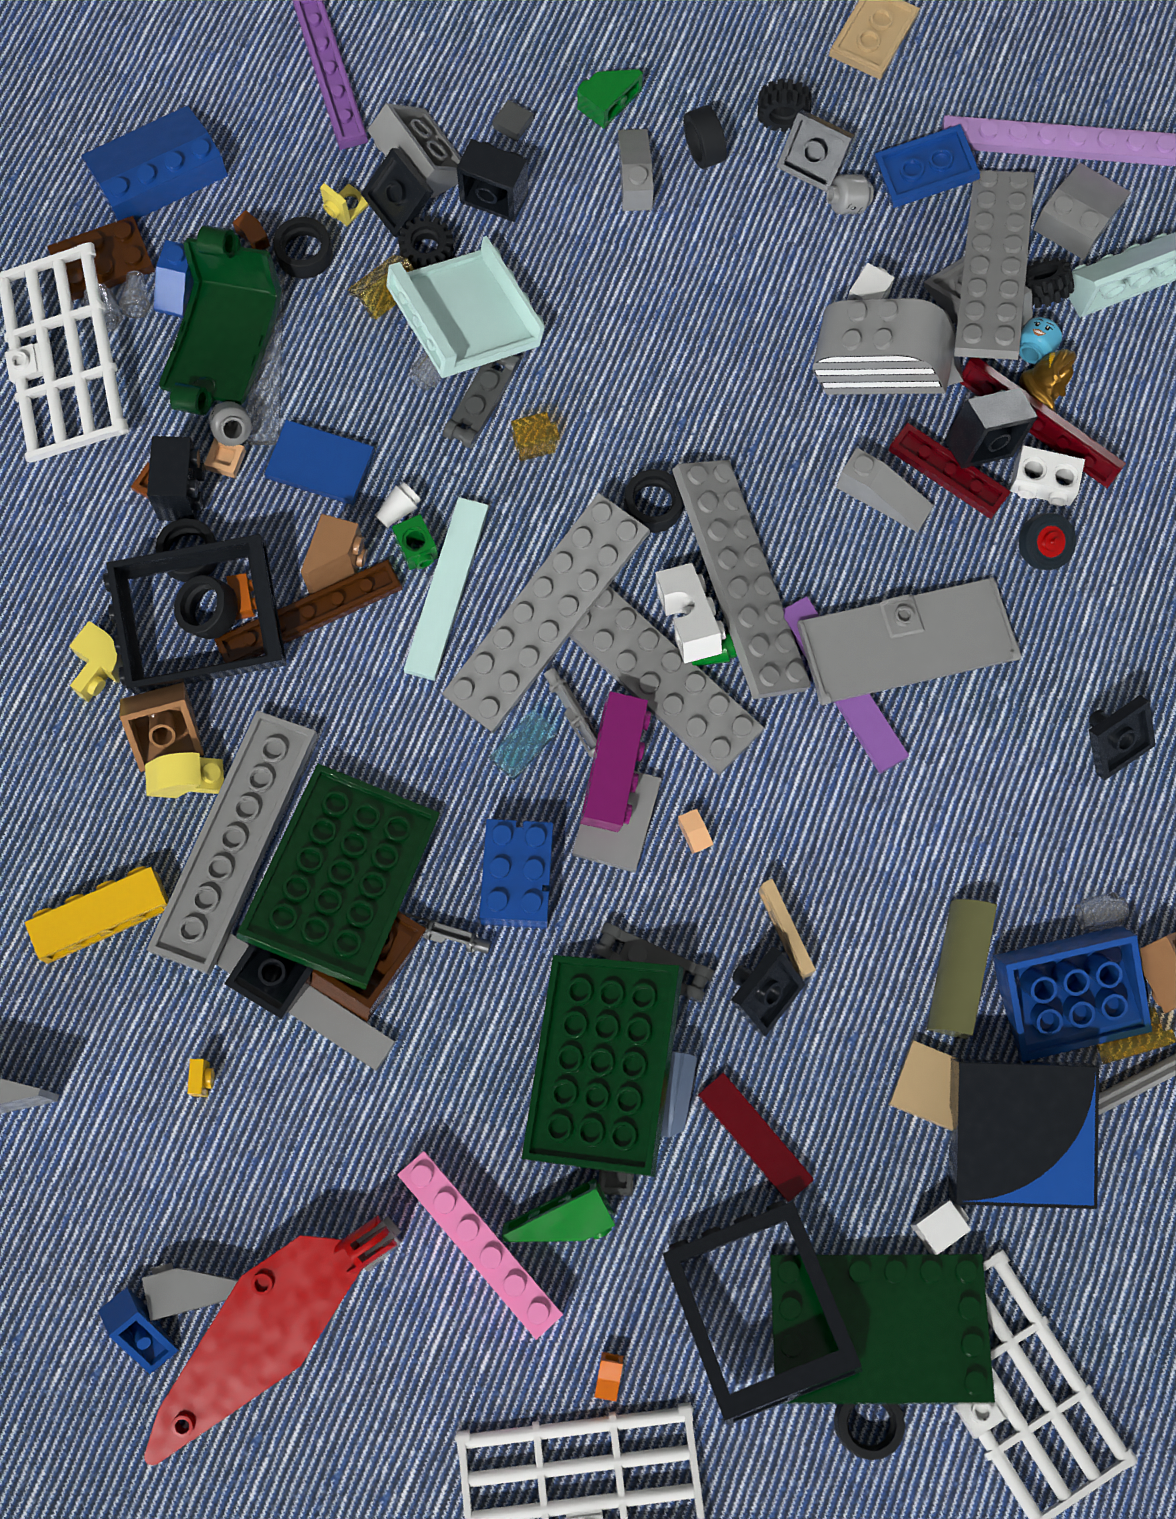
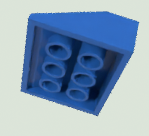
M188 105L81 155L117 221L131 216L137 220L228 176L219 150Z
M1122 926L993 955L998 988L1022 1062L1152 1032L1137 935Z

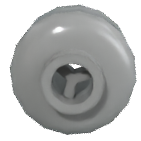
M840 174L834 178L832 184L827 188L826 199L836 214H862L872 203L873 186L862 174Z
M229 401L222 402L215 406L209 415L211 432L219 443L226 446H236L248 439L252 423L247 411L241 405Z

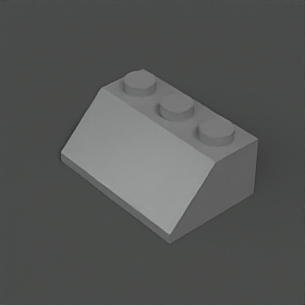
M386 103L367 130L374 139L375 146L385 156H387L391 148L400 149L434 191L430 198H435L458 184L456 168L461 157L425 108Z

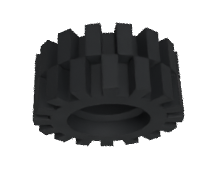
M778 79L777 84L774 81L768 82V86L764 85L762 90L759 91L758 121L763 123V126L766 128L771 126L773 131H776L777 128H781V132H786V128L791 130L797 113L801 109L811 113L812 93L809 91V87L807 85L802 87L803 83L800 81L793 84V79H788V83H783V79Z
M425 215V221H420L418 216L414 218L415 224H412L409 220L406 223V229L402 227L400 230L401 236H398L400 255L404 266L408 265L409 271L454 257L452 232L448 230V225L445 222L440 224L439 218L435 217L434 221L431 222L430 216ZM431 239L437 242L438 247L432 252L421 253L415 249V245L421 240Z
M1045 258L1040 263L1038 260L1034 261L1032 266L1027 264L1025 286L1032 290V306L1035 305V308H1041L1043 304L1046 307L1051 306L1052 302L1058 304L1062 302L1061 298L1067 299L1069 293H1073L1075 286L1069 261L1066 262V259L1059 261V258H1053L1049 261V258Z

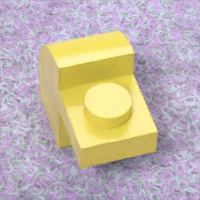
M88 621L69 646L77 657L87 663L70 685L76 694L87 702L93 696L101 693L106 684L105 680L108 677L119 683V667H123L121 655L116 653L114 640L111 636Z
M194 752L174 753L157 757L145 764L146 796L178 798L187 792L218 794L224 782L223 759L200 757V753Z

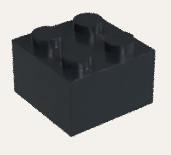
M470 139L456 168L460 203L515 223L529 194L527 159L516 152H506L498 149L488 142Z
M1020 388L1007 391L1000 390L985 396H973L963 404V408L957 419L953 422L945 442L961 469L1014 456L1038 416Z
M152 436L147 496L158 520L175 521L182 518L197 520V510L202 511L203 494L199 491V483L205 480V466L203 462H200L199 449H195L191 437Z

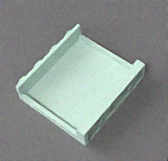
M487 236L483 237L481 250L413 271L406 272L400 262L389 265L386 286L441 378L540 346L545 330L543 319L539 314L535 313L530 305L528 295L522 292L516 283L514 273L506 267L501 259L500 251L492 245Z

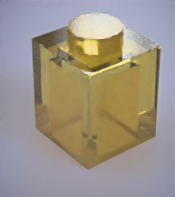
M547 412L511 421L512 438L520 462L556 452L555 441L560 440L556 422H550Z

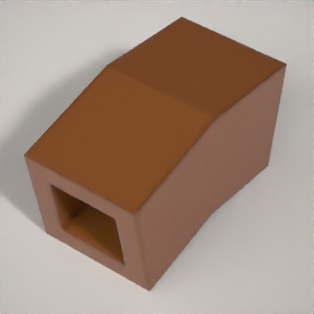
M247 210L233 221L235 232L248 243L250 248L263 250L270 246L268 236L262 225Z

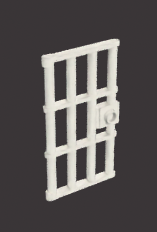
M90 242L0 272V299L6 328L4 338L9 345V351L5 352L9 380L16 385L17 393L14 396L15 401L19 402L27 453H25L27 462H36L129 432L127 419L123 418L115 372L118 371L117 364L113 363L104 316L106 306L101 300L95 268V246ZM81 258L90 305L74 310L65 263ZM53 268L62 314L46 319L38 272ZM26 277L34 323L18 328L10 282ZM92 316L101 365L85 370L76 321ZM64 325L73 375L57 379L48 330ZM36 335L37 343L21 346V339ZM44 377L45 384L29 388V380ZM103 377L112 425L96 430L87 382ZM75 386L83 435L67 439L59 391ZM47 395L55 444L39 448L31 400Z
M1003 1249L996 1250L993 1255L983 1262L984 1271L994 1266L1030 1325L1013 1335L986 1293L988 1322L1001 1341V1344L991 1350V1361L1007 1351L1045 1412L1027 1423L993 1367L994 1404H954L953 1406L972 1437L979 1438L986 1449L984 1453L988 1461L992 1459L1028 1519H1053L1123 1470L1134 1466L1138 1459L1130 1447H1125L1093 1397L1092 1392L1094 1390L1091 1385L1085 1384L1047 1325L1050 1321L1046 1315L1042 1316L1008 1264L1010 1259ZM1036 1332L1074 1392L1058 1404L1019 1345V1342ZM1079 1401L1117 1459V1462L1101 1473L1062 1413ZM1008 1418L1016 1432L998 1443L990 1429ZM1050 1420L1088 1479L1085 1484L1073 1492L1069 1490L1034 1434L1035 1430ZM1022 1440L1059 1500L1043 1512L1040 1511L1004 1451Z
M691 1402L679 1403L677 1408L616 1415L614 1411L608 1412L609 1416L541 1425L539 1421H534L532 1426L476 1433H470V1430L456 1431L455 1441L459 1451L464 1519H549L551 1516L566 1515V1519H603L602 1510L619 1508L620 1519H628L626 1507L693 1498L697 1519H705L692 1423L694 1409L691 1406ZM685 1422L687 1445L620 1453L618 1430ZM607 1431L611 1433L613 1454L543 1463L541 1443L543 1439ZM534 1441L536 1464L468 1472L467 1449ZM684 1460L690 1461L692 1483L624 1491L622 1468ZM615 1469L616 1493L547 1501L545 1478ZM538 1479L540 1502L472 1511L470 1487Z

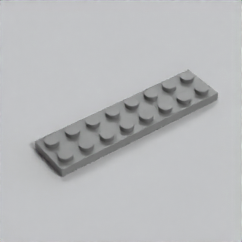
M979 170L980 179L973 181L954 356L1018 360L1035 172Z
M730 460L677 464L672 469L753 700L805 692L811 687V683L791 628L784 618L783 606Z
M598 493L442 692V695L494 734L650 534L649 528Z
M608 586L569 636L633 697L648 700L647 710L719 776L764 731V727L698 666H693L692 662L684 663L680 650L610 586Z
M256 711L150 940L147 951L211 975L318 737L315 730Z

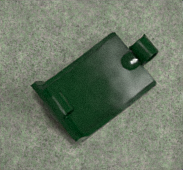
M203 225L200 228L197 239L186 238L183 244L194 283L178 335L159 381V386L162 390L171 392L170 404L173 410L202 416L208 413L215 400L235 402L239 405L244 404L263 360L281 301V287L270 252L242 247L238 235L233 230Z

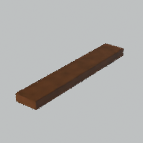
M389 559L278 609L283 643L286 644L403 590ZM259 618L214 639L225 663L253 658L265 653Z

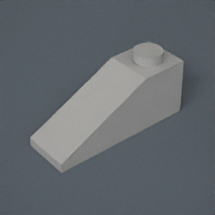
M618 130L622 211L652 210L654 189L648 130Z
M859 448L855 449L845 465L836 486L841 491L917 533L934 506L886 463Z
M172 1263L151 1268L152 1275L142 1278L150 1321L160 1320L224 1302L235 1287L238 1279L186 1268L173 1269Z

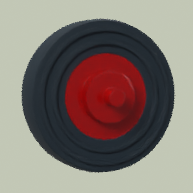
M1042 513L1032 517L1024 524L1019 535V550L1023 559L1030 566L1039 570H1055L1064 566L1073 556L1076 547V534L1073 526L1066 518L1055 513Z

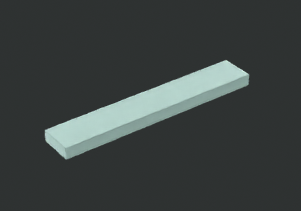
M458 497L405 663L404 673L433 681L436 680L489 511V505Z

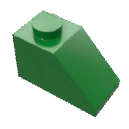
M639 69L596 72L589 80L585 79L578 87L577 109L604 129L642 91L643 72Z

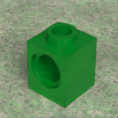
M421 514L392 526L394 539L409 570L426 568L438 558L436 545ZM415 541L424 543L419 549H411L409 547Z

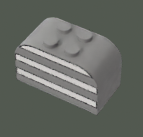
M914 298L837 301L828 305L824 310L813 362V372L826 395L946 394L956 336L946 313L939 306L929 301Z

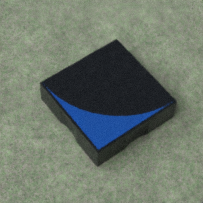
M951 1058L950 1110L953 1120V1132L949 1147L948 1198L956 1205L1097 1209L1099 1067L1089 1063L1038 1061L1029 1064H1013L1001 1060Z

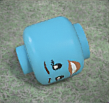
M1037 317L1029 320L1021 331L1019 350L1021 358L1028 363L1036 364L1044 356L1055 352L1062 341L1060 328L1053 320Z

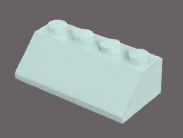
M1176 232L1169 235L1166 233L1160 234L1153 238L1151 242L1143 245L1134 244L1123 253L1115 256L1108 254L1097 263L1089 266L1083 264L1073 269L1072 276L1075 288L1073 293H1069V299L1079 318L1175 281Z

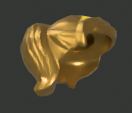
M1061 349L1044 356L1033 369L1021 374L1019 379L1020 388L1056 413L1054 401L1058 396H1066L1065 387L1070 382L1074 373L1072 364L1077 359L1075 351Z

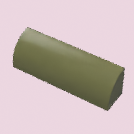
M956 899L951 901L926 1030L962 1039H968L973 1036L997 904L972 899Z

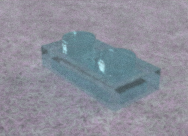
M532 710L489 756L490 761L511 779L515 780L555 737L557 730Z

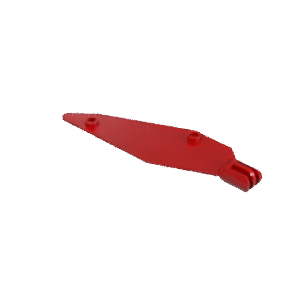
M378 1215L343 1239L300 1235L241 1275L158 1409L144 1454L147 1464L152 1466L159 1464L303 1364L360 1271L398 1245L394 1238H392L367 1256L365 1255L367 1250L378 1244L390 1233L385 1226L360 1243L356 1241L382 1221ZM179 1420H186L189 1423V1428H183Z

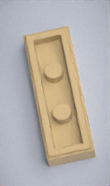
M773 879L761 884L758 893L793 968L803 980L812 976L816 970Z

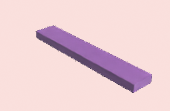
M292 0L339 149L342 150L368 143L323 0Z
M807 596L783 609L784 618L805 657L806 654L799 635L797 622L819 617ZM870 694L834 702L880 774L908 759L909 754Z

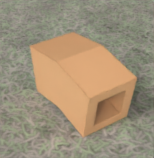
M697 809L678 816V825L692 854L714 845Z

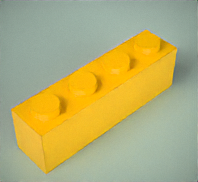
M137 867L129 871L126 878L117 882L115 880L103 882L96 886V891L85 896L84 894L71 896L60 907L55 909L45 908L34 913L33 918L24 923L38 959L47 964L52 963L162 914L169 899L159 874L152 867Z

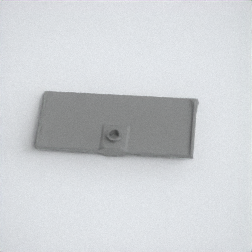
M994 578L917 595L907 594L889 598L877 604L797 622L799 635L820 705L1021 659V653L1017 641H1015Z

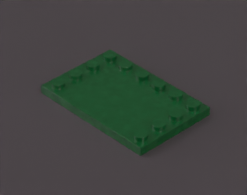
M317 763L242 921L236 938L365 990L440 813Z
M553 955L521 1159L655 1177L683 967L669 964Z
M982 1254L816 1255L857 1353L863 1372L783 1404L995 1403ZM770 1255L775 1376L839 1349L801 1256Z

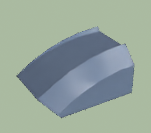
M672 1051L661 1136L670 1138L685 1129L697 1056Z

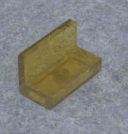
M392 255L348 288L351 296L360 299L372 319H378L397 304L386 286L389 265L400 262L406 272L413 271L414 269L407 258Z
M1150 1007L1152 1032L1098 1044L1097 1048L1103 1065L1176 1043L1173 1029L1163 1031L1156 1009Z

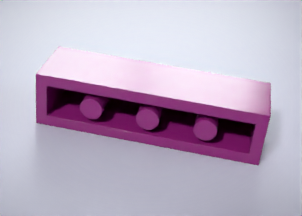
M612 691L606 697L579 824L619 832L623 823H629L632 813V805L627 804L629 793H635L639 777L638 773H634L636 761L641 762L645 743L640 742L642 730L647 731L651 718V712L646 711L648 700Z

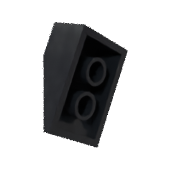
M250 944L224 984L283 1020L311 985L314 969Z

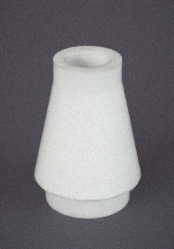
M403 482L399 487L395 485L380 510L375 514V517L388 529L392 524L417 509L416 505L421 499L406 483Z

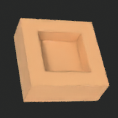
M214 438L204 463L205 469L236 478L246 453L245 447L243 445L226 446Z

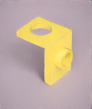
M325 183L320 187L324 210L332 218H337L345 226H348L369 205L361 195V192L351 184H347L339 193H336ZM353 196L359 201L358 205L354 209H348L344 198Z

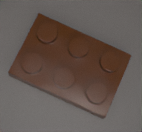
M133 216L47 246L50 255L87 242L93 243L96 252L94 262L100 291L155 272ZM81 258L65 263L72 301L88 296Z

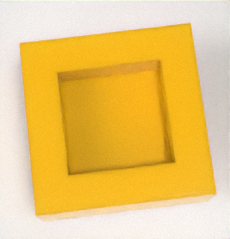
M190 1059L187 1094L193 1097H208V1089H213L214 1068H210V1062L204 1059Z

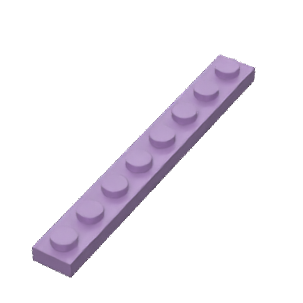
M944 115L942 121V130L961 124L970 149L974 151L1176 166V134L946 115Z

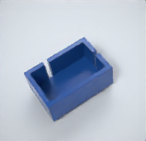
M486 819L479 915L481 925L548 929L554 832L552 822L523 821V827H517L516 820Z

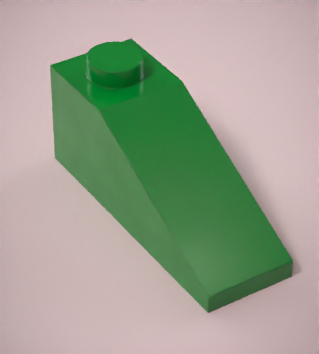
M594 1178L504 1223L502 1238L505 1242L585 1241L591 1237L599 1239L607 1235L612 1230L611 1227L615 1226V1214L597 1179Z

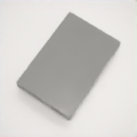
M634 771V773L639 774L635 793H629L627 804L632 805L629 823H623L619 832L580 824L572 856L636 873L662 778Z

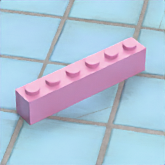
M425 1151L397 1174L536 1340L563 1316V1313Z

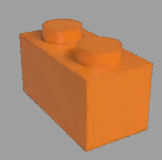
M246 573L226 576L227 584L234 589L238 598V613L235 620L255 617L254 610L257 609L255 597L252 598L251 591H254L252 579H249Z

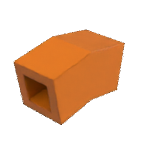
M606 1352L601 1353L594 1393L595 1398L617 1401L624 1356Z

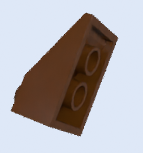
M398 912L365 990L315 969L312 972L311 986L368 1022L426 932V928Z

